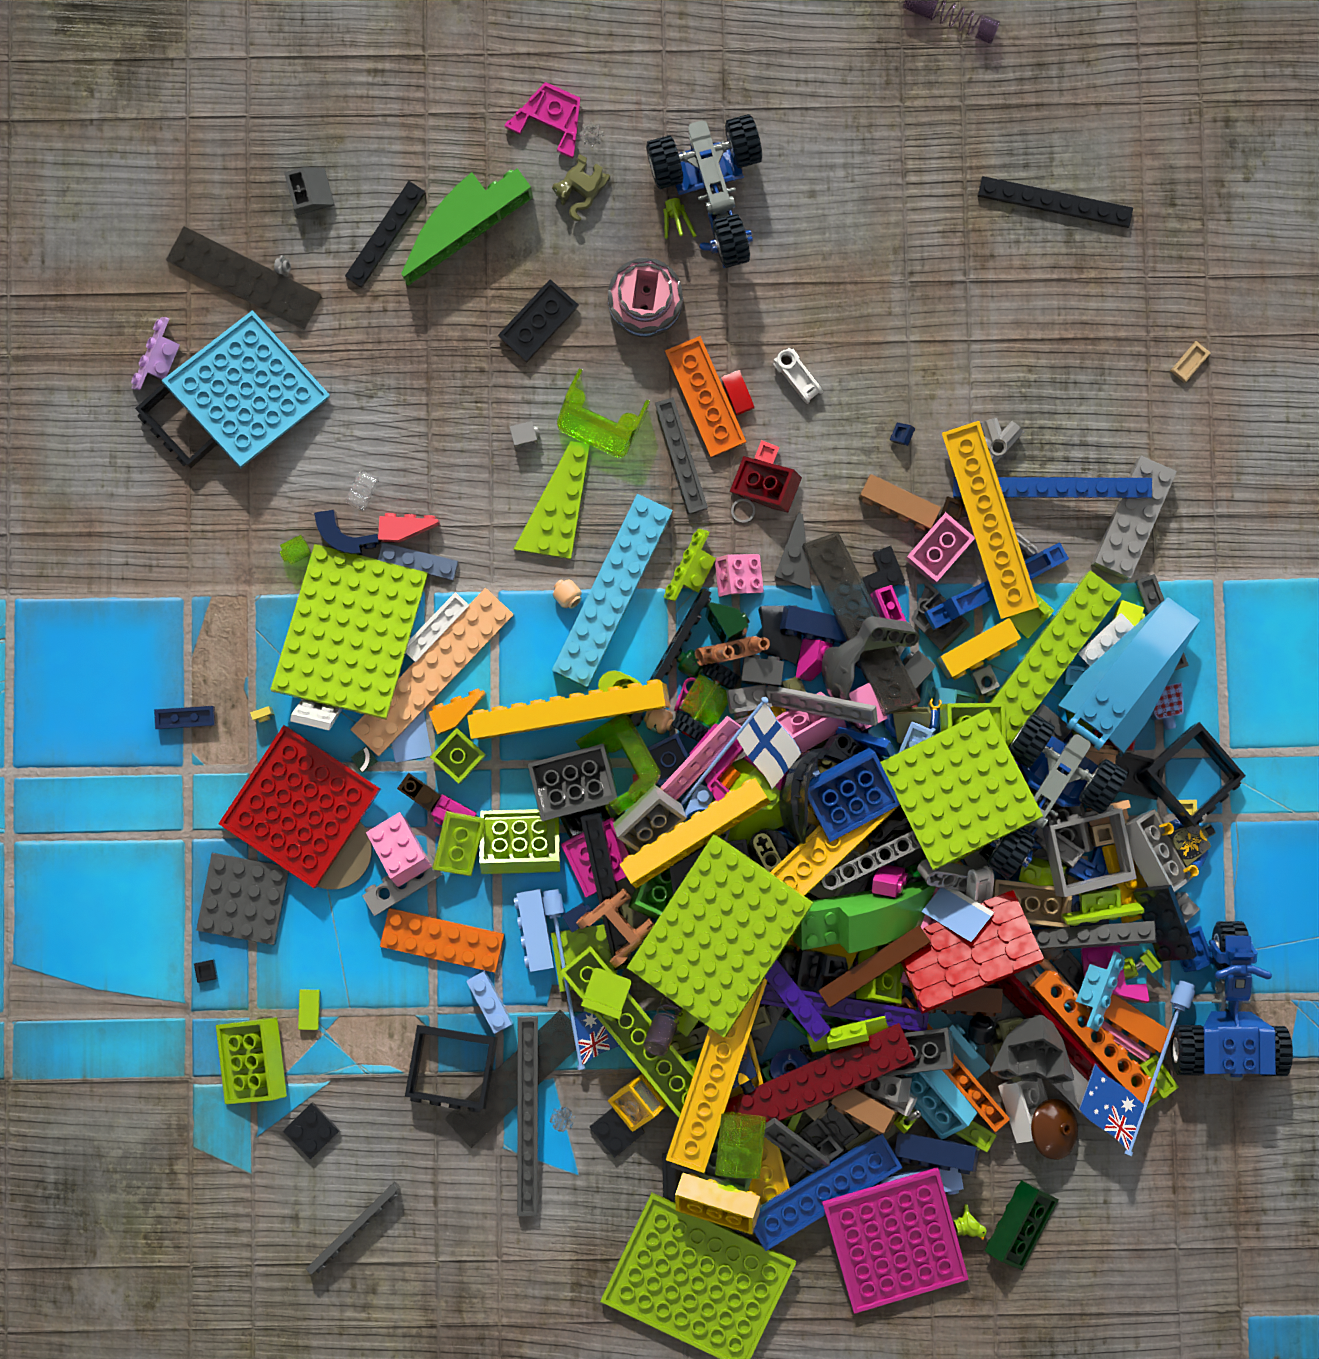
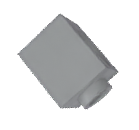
M532 421L510 426L515 449L538 443L537 437H540L538 425L534 426Z
M990 665L970 674L979 695L985 694L988 697L996 693V688L1000 687ZM983 677H987L990 680L988 688L981 684Z

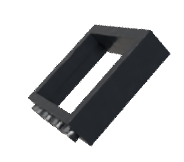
M162 384L135 408L139 412L137 416L144 424L148 422L152 426L150 431L157 438L161 436L164 439L163 445L170 452L173 450L178 455L176 459L183 466L187 464L192 468L218 444L211 438L190 458L148 413L170 393Z
M1200 722L1190 726L1139 773L1185 828L1192 825L1196 827L1204 820L1202 817L1205 814L1209 815L1217 808L1215 805L1218 802L1221 803L1230 796L1228 794L1230 790L1234 791L1240 787V781L1246 776ZM1195 738L1229 780L1190 815L1155 773L1188 742Z
M417 1025L405 1097H410V1101L421 1103L422 1099L429 1100V1104L435 1106L447 1103L449 1104L448 1108L460 1109L461 1106L468 1107V1111L480 1113V1109H486L498 1038ZM425 1034L489 1044L480 1102L416 1091Z

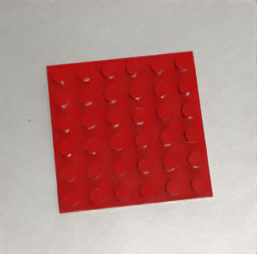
M283 725L218 824L316 889L381 788Z

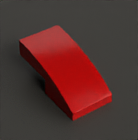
M740 370L721 377L736 415L755 409Z

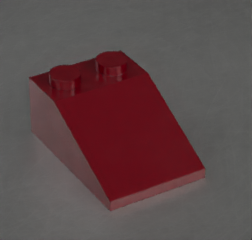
M743 456L729 492L771 509L788 513L802 477L794 469Z

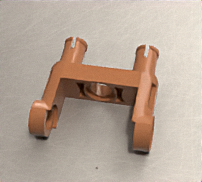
M749 636L739 640L697 648L695 650V657L698 658L699 661L697 662L700 666L725 662L758 654L764 649L767 650L770 642L765 637ZM734 644H737L740 648L738 655L734 654V648L732 647Z
M624 888L613 898L604 900L594 910L585 913L576 922L580 929H583L586 926H591L605 914L628 942L615 952L616 955L609 961L614 968L620 966L628 958V955L643 943L644 938L655 925L648 918L640 927L633 929L619 913L618 908L631 899L630 894L626 893L627 891Z

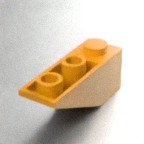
M478 688L468 692L469 696L465 698L458 696L451 699L450 704L444 706L443 703L433 706L432 711H429V715L437 734L440 735L457 728L486 695L485 691H480Z

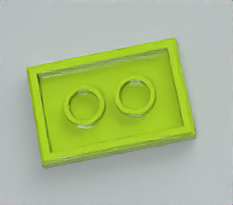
M446 811L432 869L472 876L485 819Z

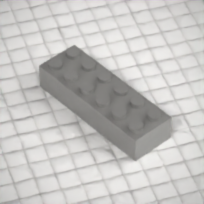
M1143 456L1136 459L1128 478H1152V498H1119L1091 566L1126 581L1132 577L1177 471Z

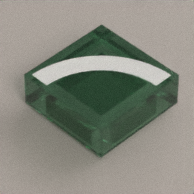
M368 746L351 757L361 773H364L378 763V760Z

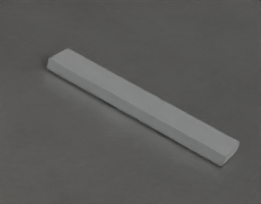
M772 685L766 688L768 702L772 703V706L876 726L878 723L877 709L874 705Z

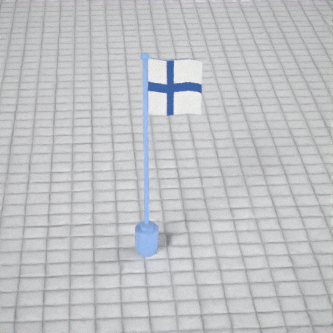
M767 697L761 698V703L680 802L682 806L736 739L750 760L764 774L771 789L774 788L801 755L795 740L778 722L768 706Z

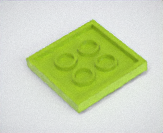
M604 924L583 929L579 928L574 932H571V930L560 931L565 965L569 964L591 946L611 972L618 975L617 970H614L613 965L609 962L611 960V953ZM552 932L551 937L560 992L566 991L564 977L559 972L562 969L557 936L556 932Z

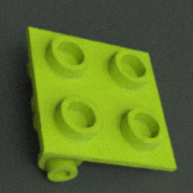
M1036 593L1035 596L1039 608L1006 618H1010L1014 627L1027 639L1054 612Z

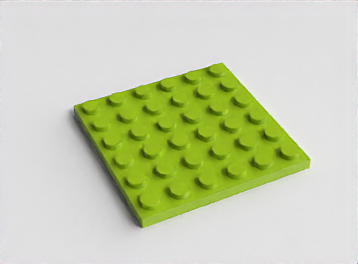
M989 709L880 762L933 871L1043 818V814Z

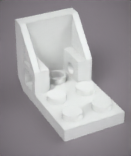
M301 699L292 712L290 721L330 730L342 709Z

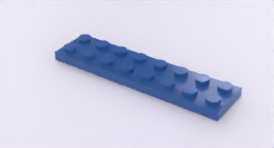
M881 1133L880 1135L877 1134L831 1162L830 1166L811 1174L760 1205V1213L754 1233L765 1251L826 1215L823 1201L870 1188L903 1167L884 1135Z

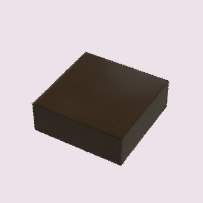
M947 496L940 515L943 516L946 512L955 521L959 522L965 506L964 502Z

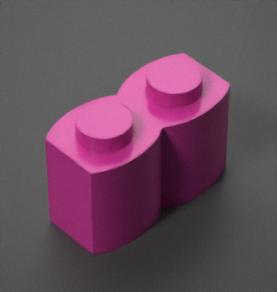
M887 864L879 867L878 872H876L873 878L872 893L897 897L898 893H902L903 885L907 883L908 873H905V868Z

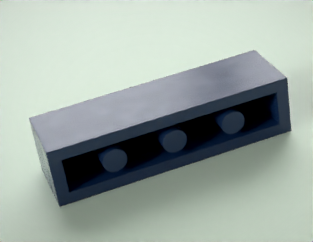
M788 605L783 608L779 630H784L786 635L791 636L802 634L805 639L815 640V638H820L822 641L830 644L838 642L841 643V646L857 636L863 622Z
M898 1132L895 1156L900 1157L899 1161L911 1163L913 1159L919 1161V1165L931 1167L932 1163L939 1165L938 1169L950 1171L952 1167L957 1168L958 1173L970 1175V1171L976 1172L980 1147Z

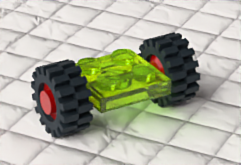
M720 663L706 665L702 673L711 680L699 674L681 704L680 709L690 714L692 718L679 712L671 724L681 733L698 742L710 730L703 724H700L699 720L712 727L718 722L728 705L727 690L720 687V685L732 690L740 679L738 674Z

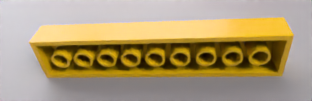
M655 679L647 681V685L632 683L627 684L628 688L624 689L620 686L609 687L607 692L597 689L588 691L589 695L573 693L569 694V698L566 699L561 696L551 697L549 702L539 699L530 701L531 705H526V703L511 704V708L508 709L507 707L497 706L492 707L490 712L484 709L472 711L473 715H467L471 739L481 740L670 708L667 684Z

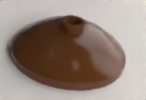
M1047 1099L1036 1108L1032 1117L1031 1133L1033 1142L1037 1150L1044 1157L1053 1160L1063 1159L1072 1152L1077 1141L1078 1123L1071 1107L1060 1099Z

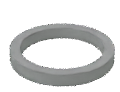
M738 499L731 507L732 517L740 523L751 521L755 515L754 504L748 499ZM745 501L752 506L753 513L749 519L740 520L734 515V507L738 502Z

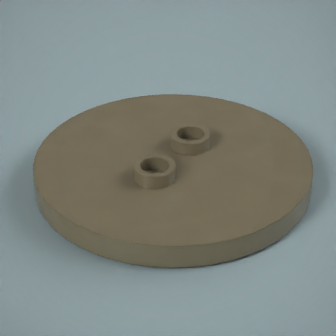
M359 822L317 887L324 889L344 888L355 883L366 872L372 857V843L366 834L368 831L362 822Z

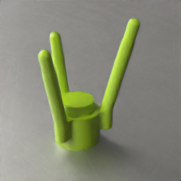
M672 198L665 202L666 208L663 209L665 239H668L669 215L670 218H675L679 236H683L679 219L681 213L692 236L696 237L694 228L685 212L684 205H681L680 199Z

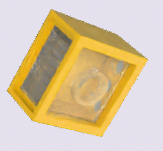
M643 1074L620 1088L607 1100L632 1132L653 1119L667 1106L666 1102Z

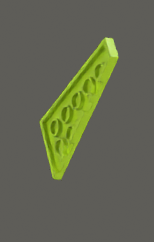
M570 441L513 550L566 559L572 558L590 444Z

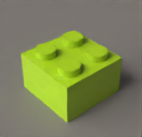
M456 728L430 758L458 784H461L487 755Z

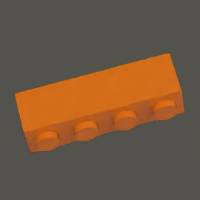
M1111 994L1110 1005L1106 1008L1103 1016L1104 1021L1108 1019L1112 1022L1111 1026L1116 1030L1128 1032L1129 1035L1127 1037L1136 1043L1139 1040L1145 1043L1144 1048L1153 1054L1156 1051L1161 1053L1169 1030L1118 996Z

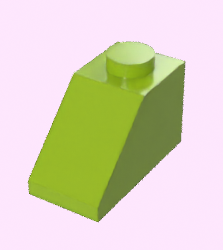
M1032 856L1026 868L1022 866L1019 881L1036 886L1054 885L1049 861ZM1062 865L1063 873L1065 874L1066 866Z

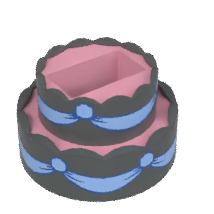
M638 258L625 263L614 274L609 285L608 307L610 314L622 330L634 336L653 337L666 332L676 323L683 307L682 286L678 276L672 268L657 259ZM645 287L650 288V292L645 293L643 289ZM642 306H646L648 310H643L640 308Z

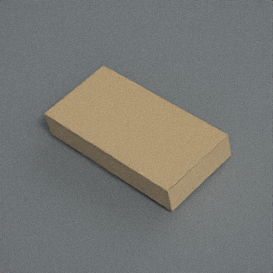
M1195 341L1170 372L1186 383L1210 355V352Z

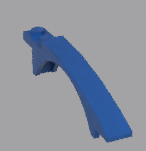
M1059 542L1026 559L1025 565L1030 580L1069 560ZM989 580L955 595L924 612L932 629L934 630L993 600L994 595Z

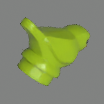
M964 1204L962 1218L958 1217L956 1220H953L956 1235L965 1236L967 1234L970 1237L977 1236L984 1240L987 1233L986 1228L979 1224L970 1214L968 1204Z

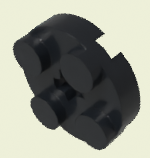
M764 828L752 836L748 844V853L750 858L760 866L762 864L753 848L752 841L756 835L761 833L770 837L781 861L786 858L788 843L781 832ZM759 837V841L756 844L757 846H762V848L764 849V844L767 842V840H762L761 837ZM768 855L765 858V863L768 866H774L776 858L773 855Z

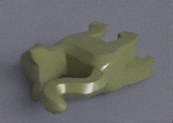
M579 154L576 159L577 165L567 172L564 180L554 183L552 186L556 196L561 199L562 205H565L571 190H575L585 198L584 202L575 203L569 210L570 217L574 221H581L577 211L588 209L598 192L606 186L610 179V175L602 173L603 167L598 164L594 165L591 176L584 173L587 158Z

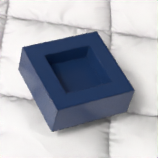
M897 422L890 441L908 446L915 428L912 425Z

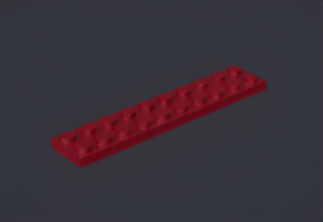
M897 1023L869 1036V1041L848 1045L755 1087V1090L745 1095L743 1092L728 1099L722 1118L731 1141L736 1142L760 1131V1127L773 1118L781 1122L915 1062L916 1059L901 1024Z

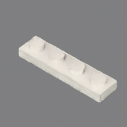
M455 592L409 640L406 654L417 662L470 605Z

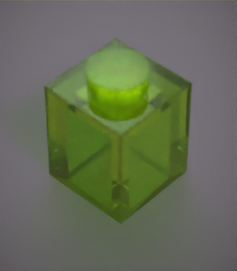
M302 535L280 545L282 550L279 552L284 562L288 561L291 565L312 554Z

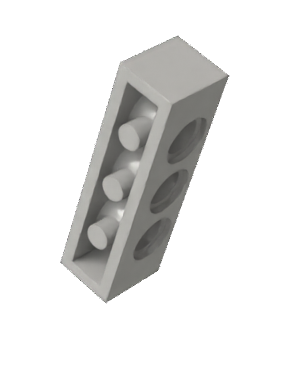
M430 854L427 858L433 867L434 857ZM431 867L424 871V876L421 879L414 877L409 880L404 889L397 887L388 875L382 879L383 883L377 887L373 884L366 888V893L362 897L373 915L376 916L444 874L442 871L433 870ZM383 888H387L390 891L388 899H383L380 895Z

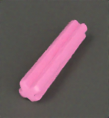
M1103 1021L1101 1027L1114 1036V1041L1118 1045L1124 1047L1143 1062L1149 1059L1151 1053Z

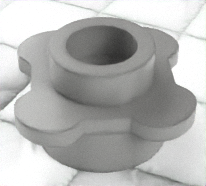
M281 255L280 258L275 260L274 270L277 274H283V277H287L291 269V263L289 259H285V256Z

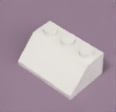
M1038 1078L1037 1082L1019 1081L1014 1083L1009 1080L998 1087L1006 1114L1010 1118L1012 1133L1016 1143L1033 1141L1031 1133L1033 1114L1036 1108L1048 1099L1042 1079Z

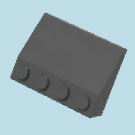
M606 744L528 763L542 821L618 802L612 764Z

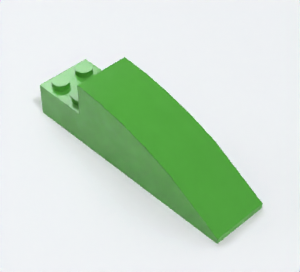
M518 168L514 171L509 170L506 172L503 179L498 182H492L487 187V190L483 188L472 172L453 188L431 214L416 239L401 273L407 286L533 198L531 186Z
M924 880L903 885L902 893H898L897 897L872 893V890L812 900L814 904L794 932L793 941L801 950L840 944L848 953L866 950L891 942L905 935L918 925L921 927L925 917V913L922 910L932 899L936 886H930Z

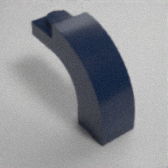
M334 510L314 513L316 525L321 536L330 546L338 551L347 554L363 555L361 547H364V549H374L376 545L381 544L378 540V534L361 537L344 535L339 529L337 514Z

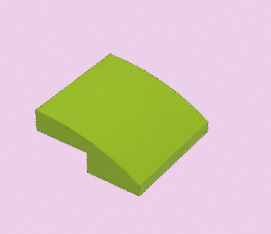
M1156 1054L1139 1064L1142 1068V1073L1153 1078L1159 1061ZM1163 1064L1154 1085L1158 1090L1150 1097L1146 1110L1179 1088ZM1135 1076L1131 1079V1083L1133 1086H1136L1137 1079Z

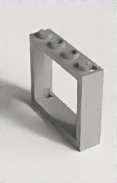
M1110 805L1101 814L1094 810H1088L1084 812L1085 815L1083 816L1073 814L1066 816L1067 819L1060 821V818L1048 821L1049 824L1044 826L1042 830L1056 896L1068 897L1136 879L1122 808H1114L1113 805ZM1109 817L1120 871L1066 885L1055 830Z

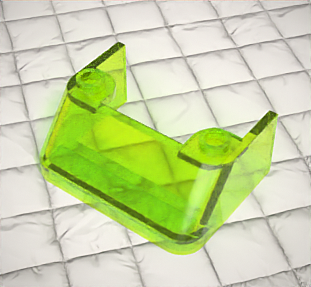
M579 368L567 391L558 415V429L617 458L626 456L649 410L650 401L646 399L639 416L625 413L620 417L618 423L583 408L585 394L582 390L578 389L582 380L583 370Z
M619 715L575 741L581 749L606 744L608 752L615 753L623 749L639 780L631 784L628 792L609 802L617 814L629 809L653 785H656L660 779V769L633 721L627 715Z

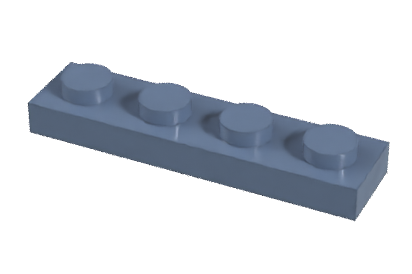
M383 542L378 557L379 561L428 572V575L453 581L458 566V561Z

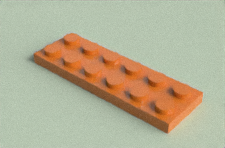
M701 336L665 350L667 359L710 458L745 444L746 439Z
M389 908L380 947L495 973L504 933Z

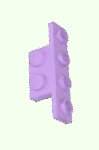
M160 317V319L156 320L153 330H155L154 334L148 339L146 344L147 351L140 358L138 373H135L132 378V389H141L147 373L161 380L167 377L179 348V344L162 337L169 318Z

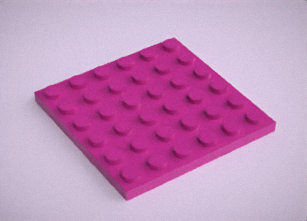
M938 1168L822 1202L854 1314L969 1280Z

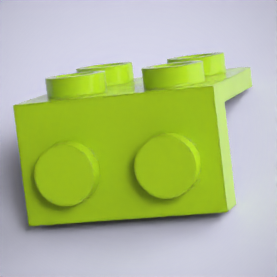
M595 968L581 1006L585 1007L583 1011L594 1015L596 1011L603 1013V1018L614 1021L615 1018L620 1019L622 1008L631 986V980L600 968Z

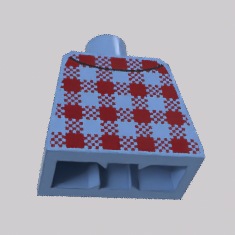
M1182 682L1166 685L1151 714L1152 720H1163L1165 730L1177 728L1174 716L1184 713Z

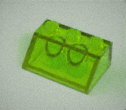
M733 1112L721 1114L715 1175L731 1178H760L766 1117Z

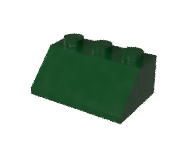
M713 602L707 605L705 617L721 643L739 640L746 636L750 621L744 612L741 613L737 608Z

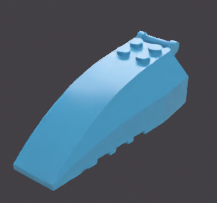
M1167 597L1079 677L1057 708L1059 712L1065 709L1074 714V717L1066 727L1070 730H1075L1090 741L1097 750H1100L1109 739L1120 750L1118 755L1122 757L1148 722L1200 619ZM1079 719L1083 720L1103 736L1099 739L1077 722Z

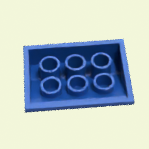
M871 748L810 779L808 804L829 842L900 805L876 753Z

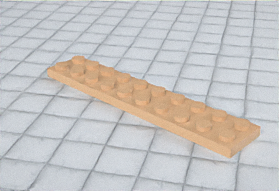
M484 588L456 621L398 679L387 720L364 714L350 729L379 757L514 616L488 589Z

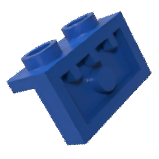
M1201 926L1189 929L1188 931L1197 956L1194 959L1180 960L1184 972L1197 971L1214 963Z

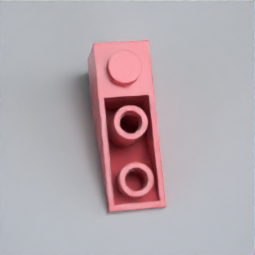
M385 513V516H379L378 540L380 542L401 543L440 525V521L432 515L416 518V515L404 514V517H396L397 514Z

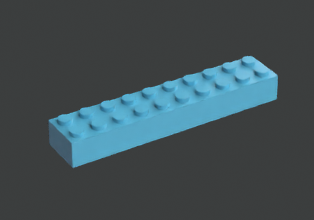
M636 495L552 668L553 672L586 688L589 687L672 516L673 510L644 496Z

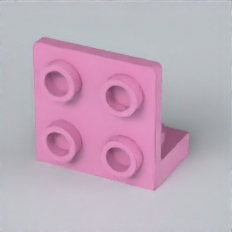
M759 554L725 555L716 558L715 568L718 597L734 594L763 593Z

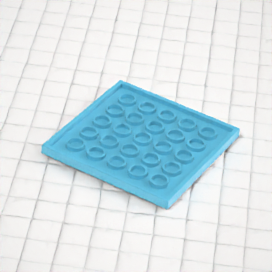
M253 310L162 380L164 386L240 469L330 398V394Z

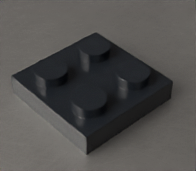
M613 1107L589 1126L614 1158L645 1133L642 1127L632 1132Z
M313 1102L283 1130L309 1159H312L340 1131Z

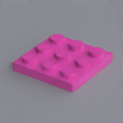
M610 818L603 823L616 882H619L627 877L620 863L631 853L626 843L617 838L613 826L615 820ZM583 832L562 843L561 846L585 897H589L597 893Z

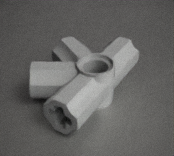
M997 418L981 423L993 465L1005 455L1009 448L1024 433L1021 427L1013 421L1003 431H1001ZM995 444H1001L1004 450L1001 453H996L992 447Z

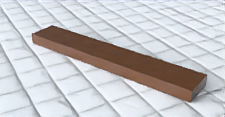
M918 925L818 990V992L830 1009L930 944L931 941L920 925Z

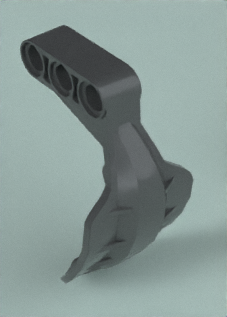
M874 616L866 618L857 636L840 647L828 648L824 653L822 677L829 697L849 700V692L854 680V665L859 660L863 651L892 646L912 647L918 643L919 634L907 621Z

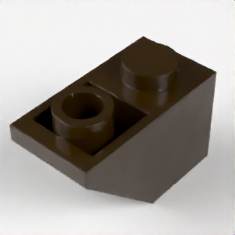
M410 773L406 775L397 788L429 812H432L441 797V794Z

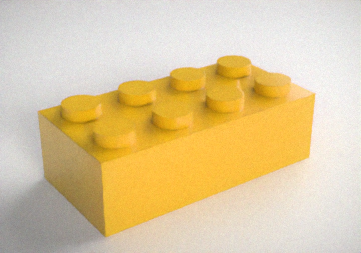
M1010 618L945 653L937 658L936 661L947 680L951 677L953 680H956L967 674L965 671L967 668L972 671L983 665L982 660L985 658L987 661H990L1001 655V649L1006 652L1017 646V640L1021 639Z
M693 1173L682 1174L675 1193L676 1211L753 1234L760 1213V1196H757L756 1193L751 1191L744 1192L732 1185L724 1186L712 1179L705 1180Z

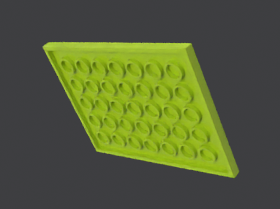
M314 544L270 690L387 720L428 572L357 554H347L333 548Z
M713 834L627 968L719 1035L726 1037L814 902L722 838Z
M651 1192L600 1302L719 1359H751L796 1265V1261L772 1249L765 1251L762 1244L722 1225L678 1212L674 1202Z

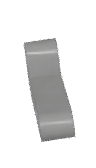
M928 859L920 862L917 867L918 872L928 885L958 890L966 895L968 871L971 869L978 870L976 867L948 863L933 871Z

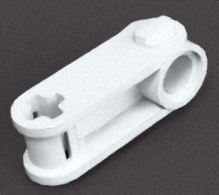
M788 348L781 351L773 360L774 367L779 373L784 375L802 400L809 404L814 396L818 393H823L822 388L799 360L800 357L794 349ZM789 357L791 364L784 365L781 358Z
M984 866L983 869L969 870L966 896L979 904L992 898L994 886L993 870L988 866Z

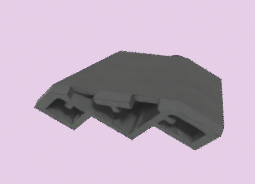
M1034 1015L1033 1018L1025 1019L1007 1035L991 1067V1073L1001 1079L1019 1076L1021 1081L1037 1082L1038 1078L1046 1079L1048 1083L1053 1084L1074 1080L1064 1041L1054 1023L1043 1015Z

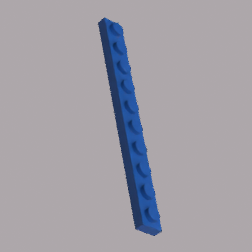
M954 477L953 498H962L956 477ZM998 477L1004 498H1152V478Z

